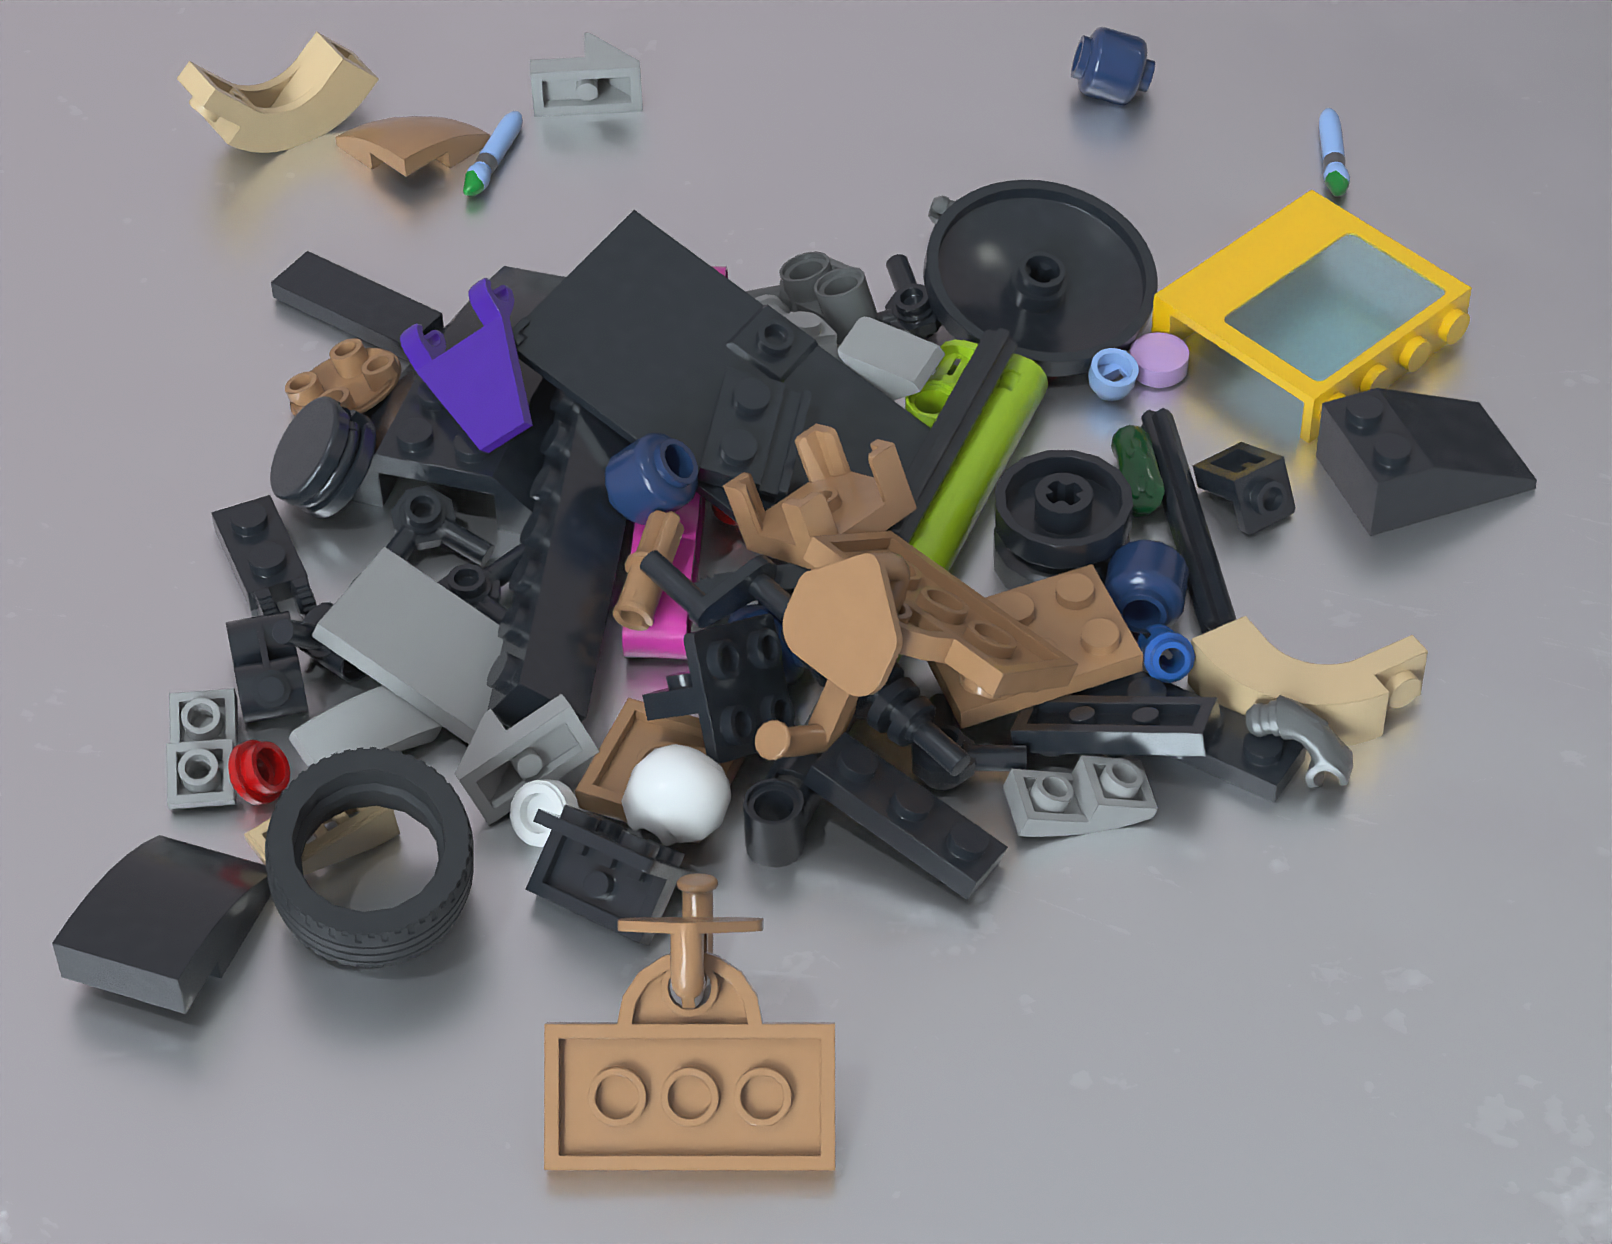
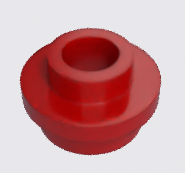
M247 740L235 746L231 751L228 761L229 778L237 793L245 801L256 806L266 805L275 801L290 781V766L284 752L272 742H261L258 740Z

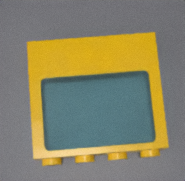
M1311 189L1154 294L1151 333H1168L1183 340L1196 331L1304 402L1300 438L1307 443H1311L1319 435L1322 403L1375 388L1387 389L1408 372H1415L1420 369L1426 360L1447 344L1452 345L1464 335L1470 322L1468 308L1472 287Z

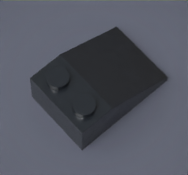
M1375 388L1322 403L1316 457L1370 536L1536 489L1537 479L1480 402Z

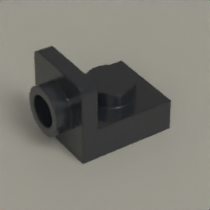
M1239 442L1192 465L1198 488L1233 501L1239 529L1244 533L1253 534L1295 512L1296 507L1284 456Z

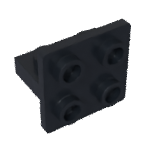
M771 613L760 614L685 634L683 641L689 671L666 676L668 688L642 695L647 721L698 714L706 755L718 764L757 753L755 736L758 729L768 721L778 720L785 723L787 727L795 726V710L789 697L781 657L782 645L776 632L774 617Z
M565 804L560 815L538 808L533 822L549 828L551 831L525 890L634 941L650 945L655 933L618 931V920L621 918L662 917L678 879L684 875L697 873L680 866L685 856L684 853L648 838L646 840L627 832L628 828L594 813L589 814Z

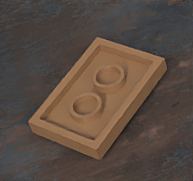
M1092 564L985 597L1078 663V667L1068 687L1040 690L1034 694L1019 693L1005 695L998 699H991L970 690L964 684L965 677L948 664L927 661L961 729L1143 671V653Z

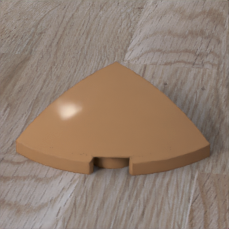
M410 116L373 121L350 129L335 138L336 145L370 169L373 170L385 162L407 177L435 159L448 168H452L483 149L491 136L475 126L453 119L434 116Z

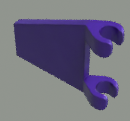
M483 278L469 289L468 296L474 311L484 327L445 351L446 341L444 335L440 331L432 330L424 336L423 327L418 323L412 325L401 334L400 342L404 353L417 374L479 450L490 453L533 426L510 322L515 302L512 289L506 285H500L492 291L490 279Z

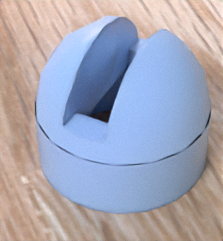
M1117 348L1103 349L1093 357L1088 373L1089 385L1097 393V396L1103 400H1121L1130 393L1135 385L1139 372L1138 364L1133 356L1124 350ZM1120 374L1124 377L1117 382H1113Z

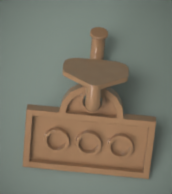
M892 531L813 536L803 559L816 569L805 572L799 578L784 613L783 634L790 650L828 680L808 725L787 727L785 723L778 720L768 721L758 729L755 736V747L760 756L767 760H778L782 757H797L825 752L846 732L856 710L858 698L875 694L882 689L899 654L924 661L948 664L965 677L964 684L970 690L991 699H998L1005 695L1019 693L1034 694L1040 690L1068 687L1078 667V663Z
M697 873L684 875L678 879L677 887L682 891V917L621 918L618 920V931L670 934V954L663 955L638 972L622 996L617 1022H547L544 1024V1170L835 1171V1022H763L758 994L744 973L719 955L713 954V933L763 931L764 919L713 917V890L718 886V880L714 876ZM670 981L672 983L673 991L678 997L681 998L682 1005L677 1003L671 995ZM710 983L711 992L709 998L705 1003L698 1006L704 997L705 988Z

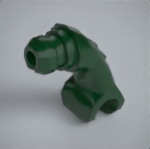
M1127 425L1119 428L1113 435L1111 449L1114 457L1117 459L1118 469L1131 486L1132 516L1145 517L1155 511L1161 504L1165 492L1164 484L1149 434L1139 426Z

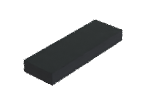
M309 251L305 252L271 282L273 298L383 350L390 351L407 361L409 359L404 353L400 342V336L406 329L416 323L421 324L423 335L425 336L432 330L441 331L444 328L441 312Z

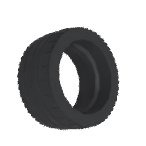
M361 747L357 748V750L348 749L342 753L336 752L328 758L320 759L316 764H311L306 771L298 774V777L291 781L288 789L283 791L280 799L277 801L275 810L272 812L265 841L268 884L276 909L289 930L307 948H312L316 954L322 955L330 961L335 960L338 964L351 965V967L380 968L384 967V965L393 966L399 962L404 963L409 961V958H416L422 952H427L432 948L433 944H437L442 937L447 935L452 925L456 923L461 915L470 893L474 872V841L470 821L460 797L452 785L447 783L445 777L439 774L435 768L427 766L426 762L420 759L417 760L410 754H402L401 751H390L388 748L376 749V747H370V749H363ZM380 806L405 812L429 829L437 845L439 860L435 874L418 895L394 908L362 912L333 905L312 890L304 877L301 857L306 842L322 823L348 809Z

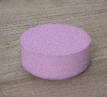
M1155 332L1140 336L1131 345L1130 355L1136 360L1139 368L1136 379L1138 382L1150 387L1164 388L1173 386L1186 377L1189 349L1180 338L1168 333Z

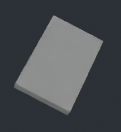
M385 546L317 623L312 634L313 638L468 744H470L483 715L488 710L492 688L487 686V677L493 663L501 653L503 639L498 637L499 624Z

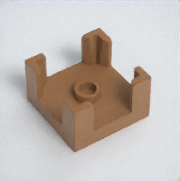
M817 423L795 439V444L809 482L768 510H764L751 474L743 472L723 485L747 550L811 570L816 568L806 562L803 557L813 536L886 531L917 509L894 443L877 439L870 444L872 452L869 453L868 460L874 477H870L850 470L836 430Z

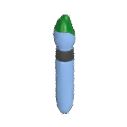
M1326 108L1321 112L1319 118L1320 141L1325 168L1323 179L1325 185L1335 197H1342L1349 188L1350 176L1345 168L1341 122L1335 110Z
M512 111L504 116L478 155L474 165L468 168L463 187L464 195L474 197L482 193L489 185L491 174L503 159L522 127L523 119L519 111Z

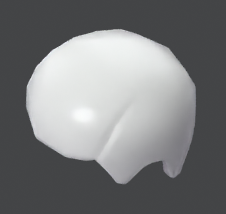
M673 744L654 749L634 767L621 802L628 825L632 830L646 829L658 836L663 845L669 846L676 842L701 841L720 827L730 803L731 790L729 780L723 768L712 758L689 746Z

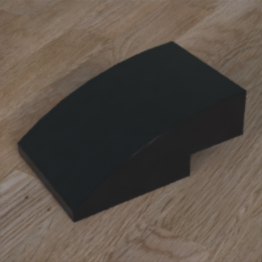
M161 835L142 843L123 857L92 888L52 942L61 977L186 1014L209 975L217 978L223 977L269 900L271 892L266 866Z

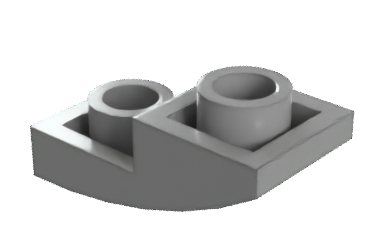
M382 685L346 700L294 729L288 739L309 767L313 763H318L324 757L328 758L331 754L336 752L342 753L348 749L357 750V748L361 747L363 749L376 747V749L388 748L390 751L395 752V750L403 751L435 741L443 726Z
M235 689L169 693L170 743L166 744L167 806L169 810L235 805L237 791L230 782L228 770L229 756L233 748L238 745V697Z
M1081 755L1072 773L1011 769L1003 785L1018 836H1070L1112 830L1154 818L1158 811L1142 762L1136 759Z

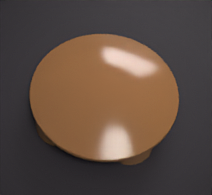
M357 338L347 339L336 344L330 350V359L322 362L311 371L299 373L287 381L285 392L290 400V409L294 417L308 403L323 396L331 397L341 402V407L355 410L362 414L381 402L394 389L400 379L402 367L399 359L392 352L380 348H365L362 341Z

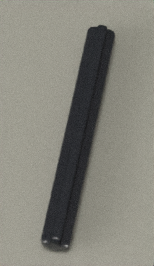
M1000 327L998 331L993 329L986 330L905 473L917 509L886 531H892L907 543H910L1017 350V342L1009 336L1010 331L1006 328Z
M1165 408L1156 412L1149 409L1141 416L1143 423L1141 428L1149 434L1152 441L1159 472L1164 484L1163 507L1176 550L1184 557L1189 570L1187 586L1201 633L1204 634L1237 619L1173 414Z

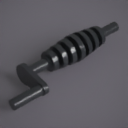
M658 550L648 553L640 564V570L689 614V619L699 628H706L756 599L783 623L784 613L791 599V595L774 581L777 574V566L765 555H759L749 560L707 594L698 588ZM782 627L781 635H780V636H781L782 641L787 645V643H786V641H785V638H784L783 627ZM797 657L806 669H811L814 679L824 688L828 679ZM895 662L889 678L881 690L875 694L858 698L853 715L859 719H867V724L878 732H887L888 738L898 746L906 747L916 743L952 776L960 774L969 764L971 756L933 723L936 707L926 696H920L919 687L910 677H904V670L897 662Z

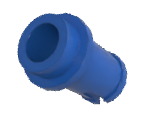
M1153 624L1146 627L1151 635L1147 639L1140 633L1137 644L1143 653L1144 667L1150 676L1165 683L1180 681L1187 676L1193 668L1195 660L1194 649L1189 640L1163 624ZM1168 649L1173 656L1171 659H1168L1164 654L1161 655L1162 652Z

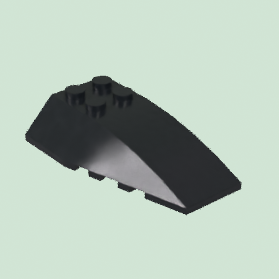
M503 266L490 278L492 291L500 285H506L512 289L515 302L510 322L513 328L566 277ZM470 300L440 331L446 341L445 351L484 327L474 311ZM519 360L533 426L490 453L479 450L410 363L401 373L394 389L381 402L367 410L364 414L374 423L376 429V448L369 471L350 501L383 507L399 476L493 494L498 530L521 534L524 524L533 513L535 499L530 497V490L536 476L543 468L546 455L540 452V447L545 434L554 421L555 411L550 409V404L557 387Z

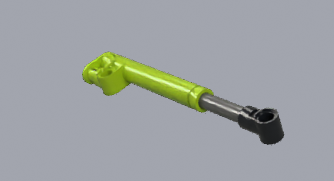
M957 339L944 342L940 348L945 353V356L936 367V372L930 376L920 392L905 397V409L931 428L978 344ZM1013 355L909 543L948 572L1046 394L1048 380L1043 369L1033 360L1022 355ZM957 359H961L959 365L956 366L954 362ZM901 654L898 655V658L896 660L898 664L900 663L901 657H903V655ZM816 705L814 706L811 714L809 715L804 725H808ZM855 715L852 716L847 727V734L857 718ZM823 753L782 757L775 760L765 779L752 785L745 793L743 800L745 847L747 854L754 862L765 867L778 868L797 861L803 854L805 829L823 798L803 784V781L811 765Z

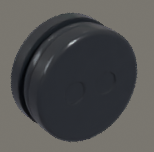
M327 396L314 399L293 418L277 446L270 472L271 489L277 498L288 504L296 505L304 512L317 518H327L336 514L353 498L369 471L376 448V429L373 421L358 411L341 407V402Z

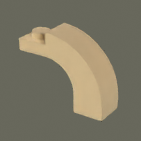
M316 31L290 67L277 77L264 83L237 85L191 61L185 66L177 80L192 95V98L189 100L190 106L205 118L228 145L249 152L270 153L289 150L323 136L337 127L362 103L379 78L353 51Z
M1244 616L1191 639L1195 660L1193 668L1188 674L1187 683L1197 695L1201 697H1217L1219 705L1246 716V711L1254 703L1269 704L1270 700H1277L1279 695L1296 700L1326 720L1332 731L1347 746H1351L1383 736L1386 710L1401 708L1410 703L1415 697L1421 695L1428 651L1414 635H1410L1353 661L1339 664L1308 663L1279 651Z

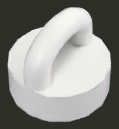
M542 779L525 783L516 791L511 802L510 819L514 831L527 844L544 847L551 829L533 822L538 808L560 815L565 804L579 809L576 796L567 785L558 780Z

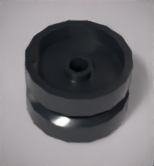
M1046 450L1021 458L1005 470L995 488V528L993 537L994 570L1004 586L1011 590L1091 564L1105 586L1108 563L1118 548L1130 542L1129 532L1132 527L1133 513L1130 484L1118 468L1099 456L1076 450Z

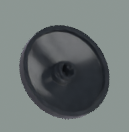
M1042 180L998 182L976 189L958 199L941 215L930 235L923 267L924 286L931 308L940 323L955 339L978 344L986 330L993 329L998 331L1000 327L1006 328L1010 331L1009 336L1017 342V350L1014 354L1033 360L1043 369L1046 376H1070L1089 372L1093 357L1103 349L1117 348L1128 352L1132 343L1142 336L1148 325L1153 311L1154 294L1157 293L1158 289L1157 271L1151 251L1139 231L1127 218L1108 203L1085 191L1068 185Z

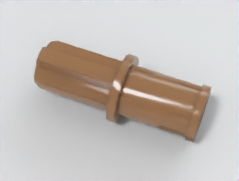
M656 510L649 515L636 552L630 554L626 559L625 571L628 575L618 603L613 609L615 620L626 628L644 631L653 625L654 615L663 590L640 570V564L643 558L654 550H658L673 563L684 527L679 522L680 516L672 511L665 513Z

